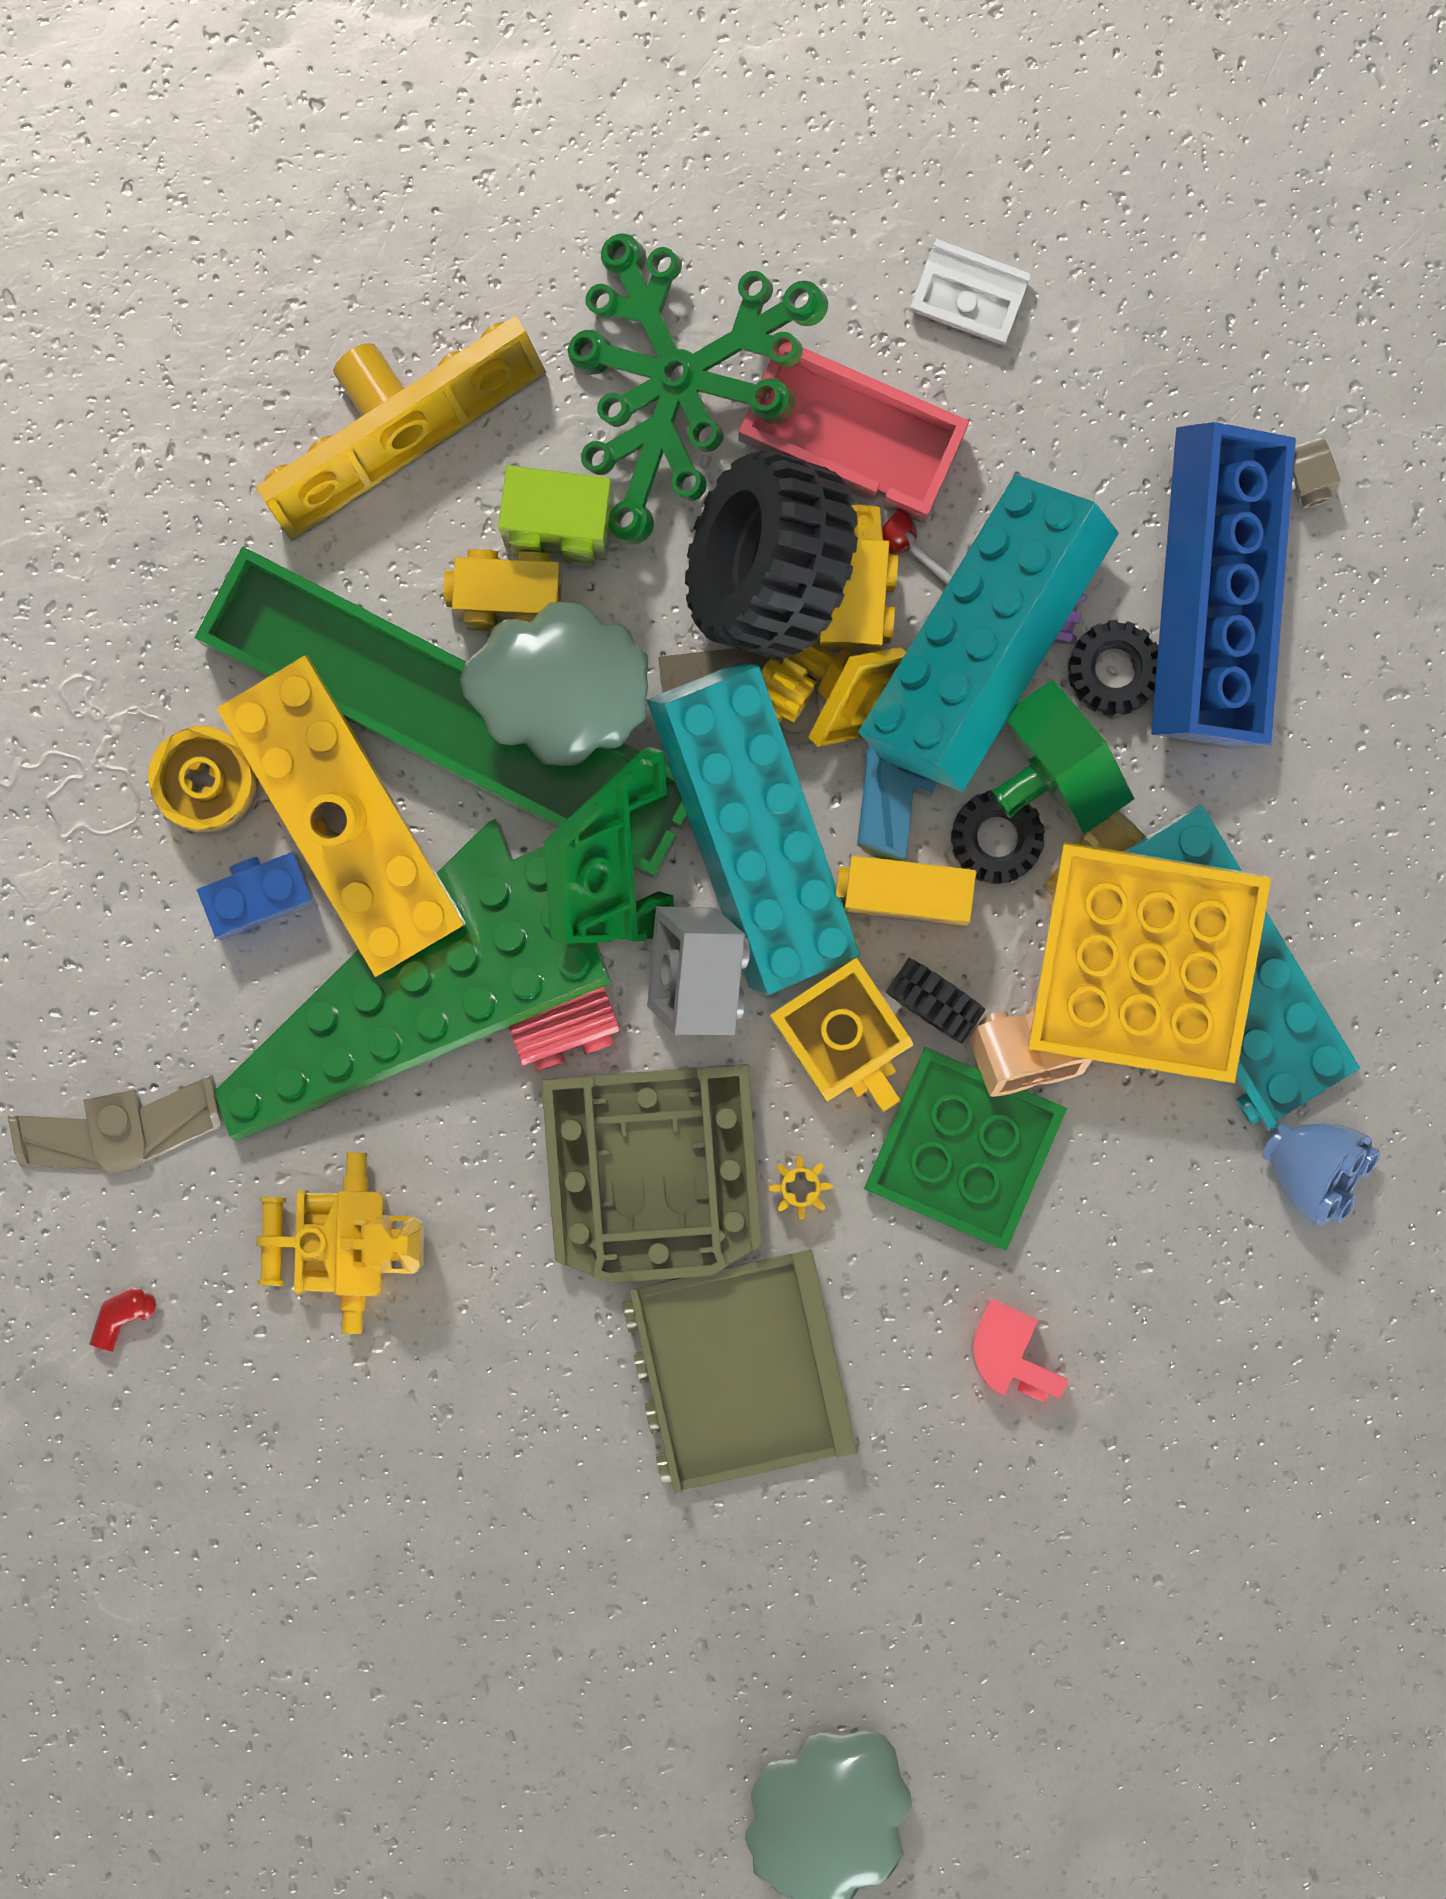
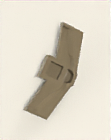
M209 1075L142 1108L139 1107L136 1090L85 1099L83 1102L87 1119L8 1115L15 1156L20 1166L107 1170L111 1174L139 1169L142 1163L222 1126L218 1102L214 1092L213 1076Z

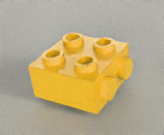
M469 549L467 550V558L455 557L454 570H445L443 600L446 601V607L452 608L457 620L463 621L466 624V629L492 631L493 627L504 619H519L529 622L548 603L561 602L562 572L559 562H552L548 553L519 552V560H506L498 558V551Z

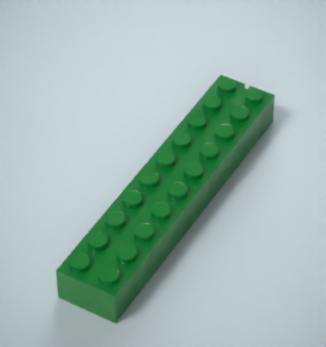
M244 546L241 547L194 637L201 645L265 678L270 677L301 657L308 655L346 720L555 828H559L640 753V751L623 743L621 746L612 749L596 748L583 763L577 766L543 765L526 744H499L489 735L483 717L463 695L459 679L466 661ZM665 765L667 795L630 811L633 868L653 879H656L677 839L676 834L669 831L671 826L674 825L682 829L688 818L671 768Z

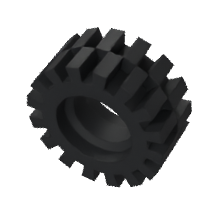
M1109 620L1105 624L1099 623L1084 633L1074 646L1068 662L1070 673L1068 679L1070 686L1074 687L1076 691L1075 696L1079 701L1083 700L1090 710L1094 712L1098 710L1108 716L1129 714L1133 710L1142 707L1155 693L1158 644L1157 642L1153 643L1149 638L1150 633L1144 628L1143 630L1136 628L1135 623L1129 621L1119 623L1118 620ZM1108 649H1121L1127 652L1134 661V677L1130 683L1123 687L1113 688L1106 686L1099 680L1096 674V660L1102 652Z
M991 790L972 797L958 812L951 831L952 852L955 859L957 858L961 864L960 867L976 870V880L990 882L991 884L1010 883L1025 875L1039 860V856L1044 848L1045 829L1044 823L1042 824L1039 818L1038 810L1036 807L1033 808L1030 804H1027L1017 811L1013 817L1009 818L994 798ZM993 817L1005 818L1016 828L1018 841L1015 849L1010 854L994 857L981 849L977 837L978 830L987 819Z
M911 958L907 959L886 990V993L899 1004L961 1044L964 1043L985 1012V1008L968 994L958 989L954 984L948 982L936 972L931 971L928 967Z

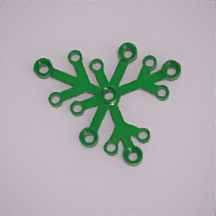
M624 233L613 235L605 241L601 250V261L607 270L616 277L621 278L629 297L618 295L615 290L606 284H596L586 294V306L600 318L616 316L642 323L658 356L656 358L612 346L608 339L594 330H583L577 333L571 339L568 347V357L571 363L586 374L596 375L610 367L650 378L623 395L611 392L605 394L599 400L597 406L598 415L613 427L625 425L630 420L632 414L658 400L652 417L606 444L601 441H592L581 452V462L587 470L595 475H605L613 469L615 463L641 449L625 499L616 504L609 515V529L615 537L626 544L636 545L644 542L651 535L654 527V518L650 510L645 506L663 453L674 473L671 485L676 494L685 500L694 501L699 499L706 491V478L695 469L674 425L680 404L690 423L688 438L694 446L704 452L714 451L721 445L723 430L711 419L699 392L750 405L753 413L769 424L782 423L791 416L795 407V397L791 389L781 381L768 378L753 384L708 372V370L742 350L770 357L784 367L796 364L803 352L800 341L789 332L769 334L791 321L801 326H813L825 317L828 310V299L826 294L817 285L804 280L795 282L784 293L782 302L761 313L764 304L769 301L773 294V285L759 271L745 273L738 283V292L743 299L732 331L697 352L691 353L685 349L677 348L662 316L672 281L678 277L682 269L680 257L667 247H659L653 250L647 259V268L652 274L647 285L641 272L646 262L644 247L632 236ZM624 245L626 247L624 256L614 260L615 252ZM670 257L671 263L669 268L659 272L658 265L660 261ZM756 281H762L760 292L750 296V286ZM803 293H808L807 303L800 308H796L795 301ZM603 294H609L608 303L602 308H597L598 298ZM588 342H592L591 352L587 356L581 357L582 348ZM785 342H791V351L786 356L779 357V347ZM678 366H683L682 376L676 381H671L670 376L674 369ZM771 390L775 391L773 402L767 406H762L764 395ZM620 402V412L614 417H609L610 407L614 403ZM706 427H712L710 439L700 442L699 435L701 431ZM604 450V460L599 465L593 466L592 458L594 454ZM689 476H695L696 482L694 487L689 491H683L684 480ZM628 512H633L631 524L627 527H621L623 516Z

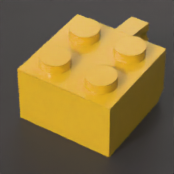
M852 505V508L857 512L858 525L854 528V535L858 538L857 550L853 553L851 565L854 567L850 580H847L844 586L843 593L845 596L839 608L834 609L831 615L832 622L825 631L819 632L818 645L831 653H840L842 649H845L852 654L861 655L881 651L882 643L891 644L895 607L885 606L886 592H894L898 555L888 554L889 541H884L882 538L880 507Z
M857 958L769 1016L826 1103L849 1087H851L857 1097L868 1091L882 1112H885L901 1101L886 1079L896 1072L890 1060L914 1044Z

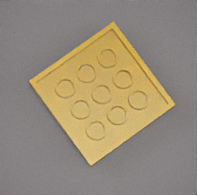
M1063 842L1028 1049L1235 1083L1271 877Z

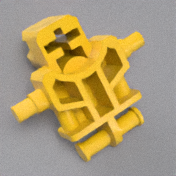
M346 1153V1176H343V1191H338L335 1194L309 1193L308 1190H297L296 1236H282L283 1203H286V1198L260 1197V1202H262V1236H256V1246H261V1274L258 1285L283 1286L284 1280H281L282 1247H295L294 1294L317 1291L335 1292V1295H340L342 1334H362L363 1311H366V1296H376L383 1291L384 1277L382 1273L414 1274L424 1266L425 1224L418 1216L384 1215L386 1197L381 1192H369L367 1153ZM396 1221H403L402 1229H396ZM395 1261H401L402 1268L395 1267Z

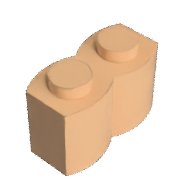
M1035 1005L1027 1009L1026 1015L1009 1016L1007 1012H997L986 1016L979 1022V1026H977L969 1040L989 1096L1012 1094L1035 1085L1051 1084L1076 1077L1086 1071L1092 1060L1028 1049Z

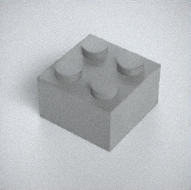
M656 906L647 1007L675 1035H735L736 1020L742 1018L745 1007L744 992L740 988L741 968L745 969L747 967L750 955L749 942L745 934L717 908Z

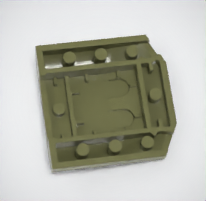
M748 1064L572 1076L541 1080L555 1262L573 1267L607 1283L712 1276L726 1268L729 1264L762 1246Z

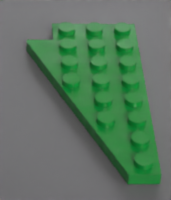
M491 820L484 825L437 872L466 924L377 977L374 976L358 949L214 1091L229 1137L235 1142L612 983L598 943L566 944L551 939L544 847L513 859L502 827L497 820Z

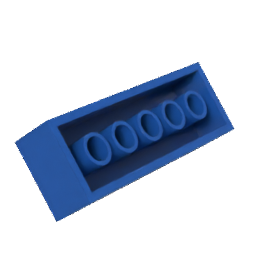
M1218 422L1176 427L1151 735L1229 747L1271 745L1295 437Z

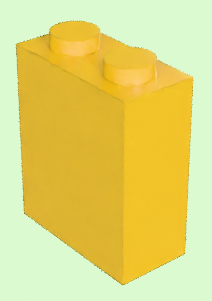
M851 855L848 867L839 866L836 881V897H840L841 901H844L845 913L966 927L971 919L976 870Z

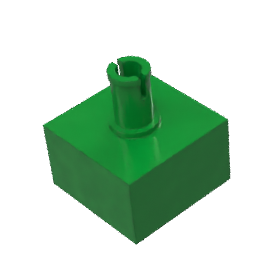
M1054 679L1015 705L1006 723L1029 766L998 788L991 790L994 798L1009 818L1013 817L1017 811L1047 791L1081 832L1086 834L1135 799L1107 742Z

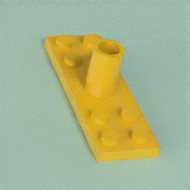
M513 316L506 322L493 324L483 332L480 339L462 351L458 350L447 354L441 359L436 368L406 388L375 344L365 343L358 345L346 352L337 361L333 373L362 417L333 436L320 438L310 446L307 453L289 465L285 464L274 468L267 474L265 480L255 486V488L290 541H292L547 372L526 330L516 316Z
M308 655L301 657L216 708L375 977L466 924ZM329 804L333 806L339 805L345 811L347 823L341 834L331 830L326 823L325 811Z

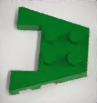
M651 747L643 749L543 841L551 939L566 944L605 943L620 939L632 942L646 941V939H653L656 906L674 907L673 895L660 891L638 901L635 900L630 811L667 795L664 751Z

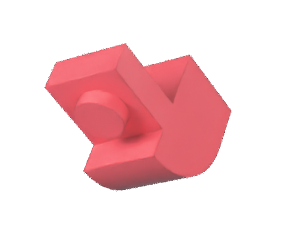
M988 1298L975 1326L971 1342L973 1362L981 1378L992 1389L1005 1396L1014 1377L1020 1380L1017 1390L1044 1403L1049 1394L1061 1399L1069 1379L1022 1358L1038 1320Z

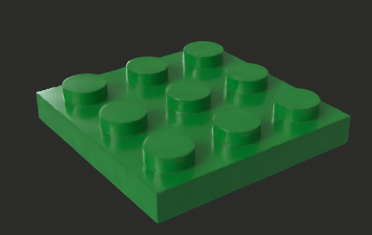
M924 1047L863 1189L1006 1251L1067 1108L1026 1090L1002 1096H989L980 1070Z

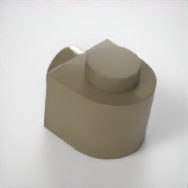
M1320 437L1296 445L1292 490L1295 492L1298 503L1301 502L1303 508H1310L1333 498L1331 491L1338 489L1341 479L1324 437Z

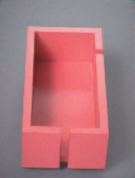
M785 342L779 347V357L786 356L791 351V342ZM803 348L800 360L789 367L781 366L771 358L762 380L768 378L777 379L790 388L795 397L794 410L791 416L784 422L769 424L755 415L749 407L738 432V441L757 450L773 451L826 467L831 471H835L849 490L873 501L877 493L881 492L886 495L883 505L896 511L900 509L906 515L926 523L970 421ZM771 390L764 395L762 406H767L773 402L775 391Z

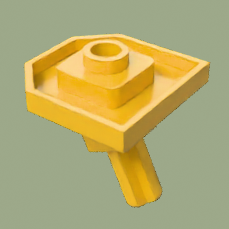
M814 643L810 647L803 649V652L788 657L809 669L808 675L821 682L817 691L827 700L808 738L818 747L861 738L862 736L858 733L859 729L897 669L906 651L901 647L855 656L849 651L842 649L836 656Z

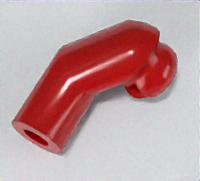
M129 1287L106 1299L100 1308L89 1345L114 1352L123 1324L135 1318L148 1320L153 1316L156 1309L155 1297L151 1293H143L141 1288Z

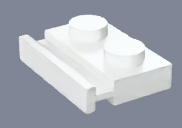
M935 238L909 311L1005 346L1031 273Z

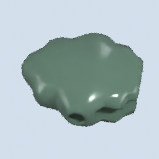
M550 602L532 621L504 619L493 627L486 644L465 663L459 680L464 697L483 717L489 735L499 744H526L543 765L577 766L583 763L596 748L612 749L621 746L628 738L632 729L641 724L645 719L648 691V656L635 644L626 627L620 624L604 625L593 611L580 603Z
M869 1730L843 1735L824 1731L812 1734L802 1745L796 1758L770 1761L753 1785L751 1801L755 1820L746 1830L745 1841L753 1857V1873L761 1880L768 1882L779 1894L791 1899H853L859 1887L875 1886L884 1883L894 1872L904 1855L898 1825L906 1818L912 1807L911 1792L900 1776L895 1748L882 1734Z

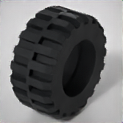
M759 450L746 454V456L732 462L731 469L721 473L716 480L717 486L713 491L708 492L703 502L705 507L701 516H697L693 530H696L692 543H689L687 558H689V568L685 571V584L689 587V593L686 595L688 608L692 611L691 618L706 638L713 642L779 659L803 652V649L810 647L818 640L817 634L825 631L832 622L831 615L835 608L840 607L845 596L843 593L844 586L852 575L854 566L851 565L853 553L857 550L858 538L854 535V528L858 525L857 512L852 508L854 503L852 494L835 471L777 452Z

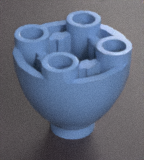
M1282 1123L1272 1133L1263 1151V1158L1272 1163L1277 1181L1286 1197L1306 1218L1318 1226L1326 1224L1331 1218L1341 1223L1348 1216L1356 1200V1196L1351 1194L1361 1176L1366 1178L1372 1172L1380 1156V1151L1372 1147V1139L1368 1135L1353 1128L1329 1123L1306 1124L1294 1128L1286 1123Z

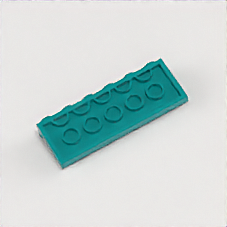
M1200 804L1123 851L1242 871L1204 806ZM1266 911L1235 1084L1242 1095L1235 1100L1251 1125L1259 1122L1262 1127L1270 1131L1278 1126L1276 1122L1278 1119L1361 1068Z

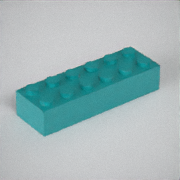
M1016 474L1013 476L858 731L884 761L964 792L1119 534L1096 502Z
M739 662L647 699V704L722 914L740 929L748 939L750 949L749 962L745 969L742 968L748 987L770 995L859 957L860 953L840 897H836L837 887L760 667Z

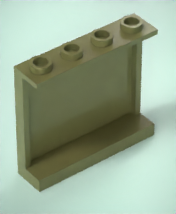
M812 1249L724 1268L712 1276L679 1278L629 1290L631 1300L622 1302L628 1332H639L643 1351L633 1353L639 1382H650L654 1401L644 1403L651 1434L661 1432L665 1452L656 1454L657 1465L662 1485L672 1483L674 1494L682 1493V1490L834 1456L839 1458L857 1453Z

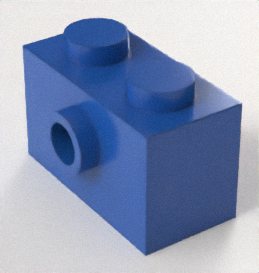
M294 852L260 864L258 857L244 860L229 867L231 876L196 889L215 938L221 941L317 903L300 858Z

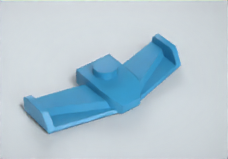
M868 744L864 754L867 763L857 846L865 853L874 857L905 862L913 793L916 791L931 797L937 782L884 761Z

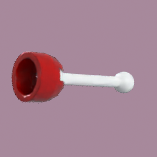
M897 510L882 526V538L884 541H889L888 552L891 554L910 552L942 582L948 585L952 576L916 544L918 536L916 525L903 511Z

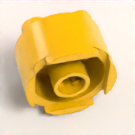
M194 726L173 734L161 742L149 764L148 783L154 802L164 816L188 831L209 834L229 830L247 814L256 796L257 777L235 739L226 732L214 727ZM206 767L210 768L209 775L215 779L212 787L205 786L201 793H197L198 786L191 781L194 773L203 774Z

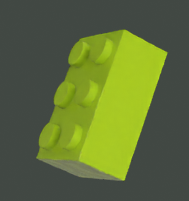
M506 465L498 524L505 548L513 550V556L519 558V552L559 554L564 556V563L576 566L593 567L595 559L607 560L610 536L609 515L614 504L611 478Z

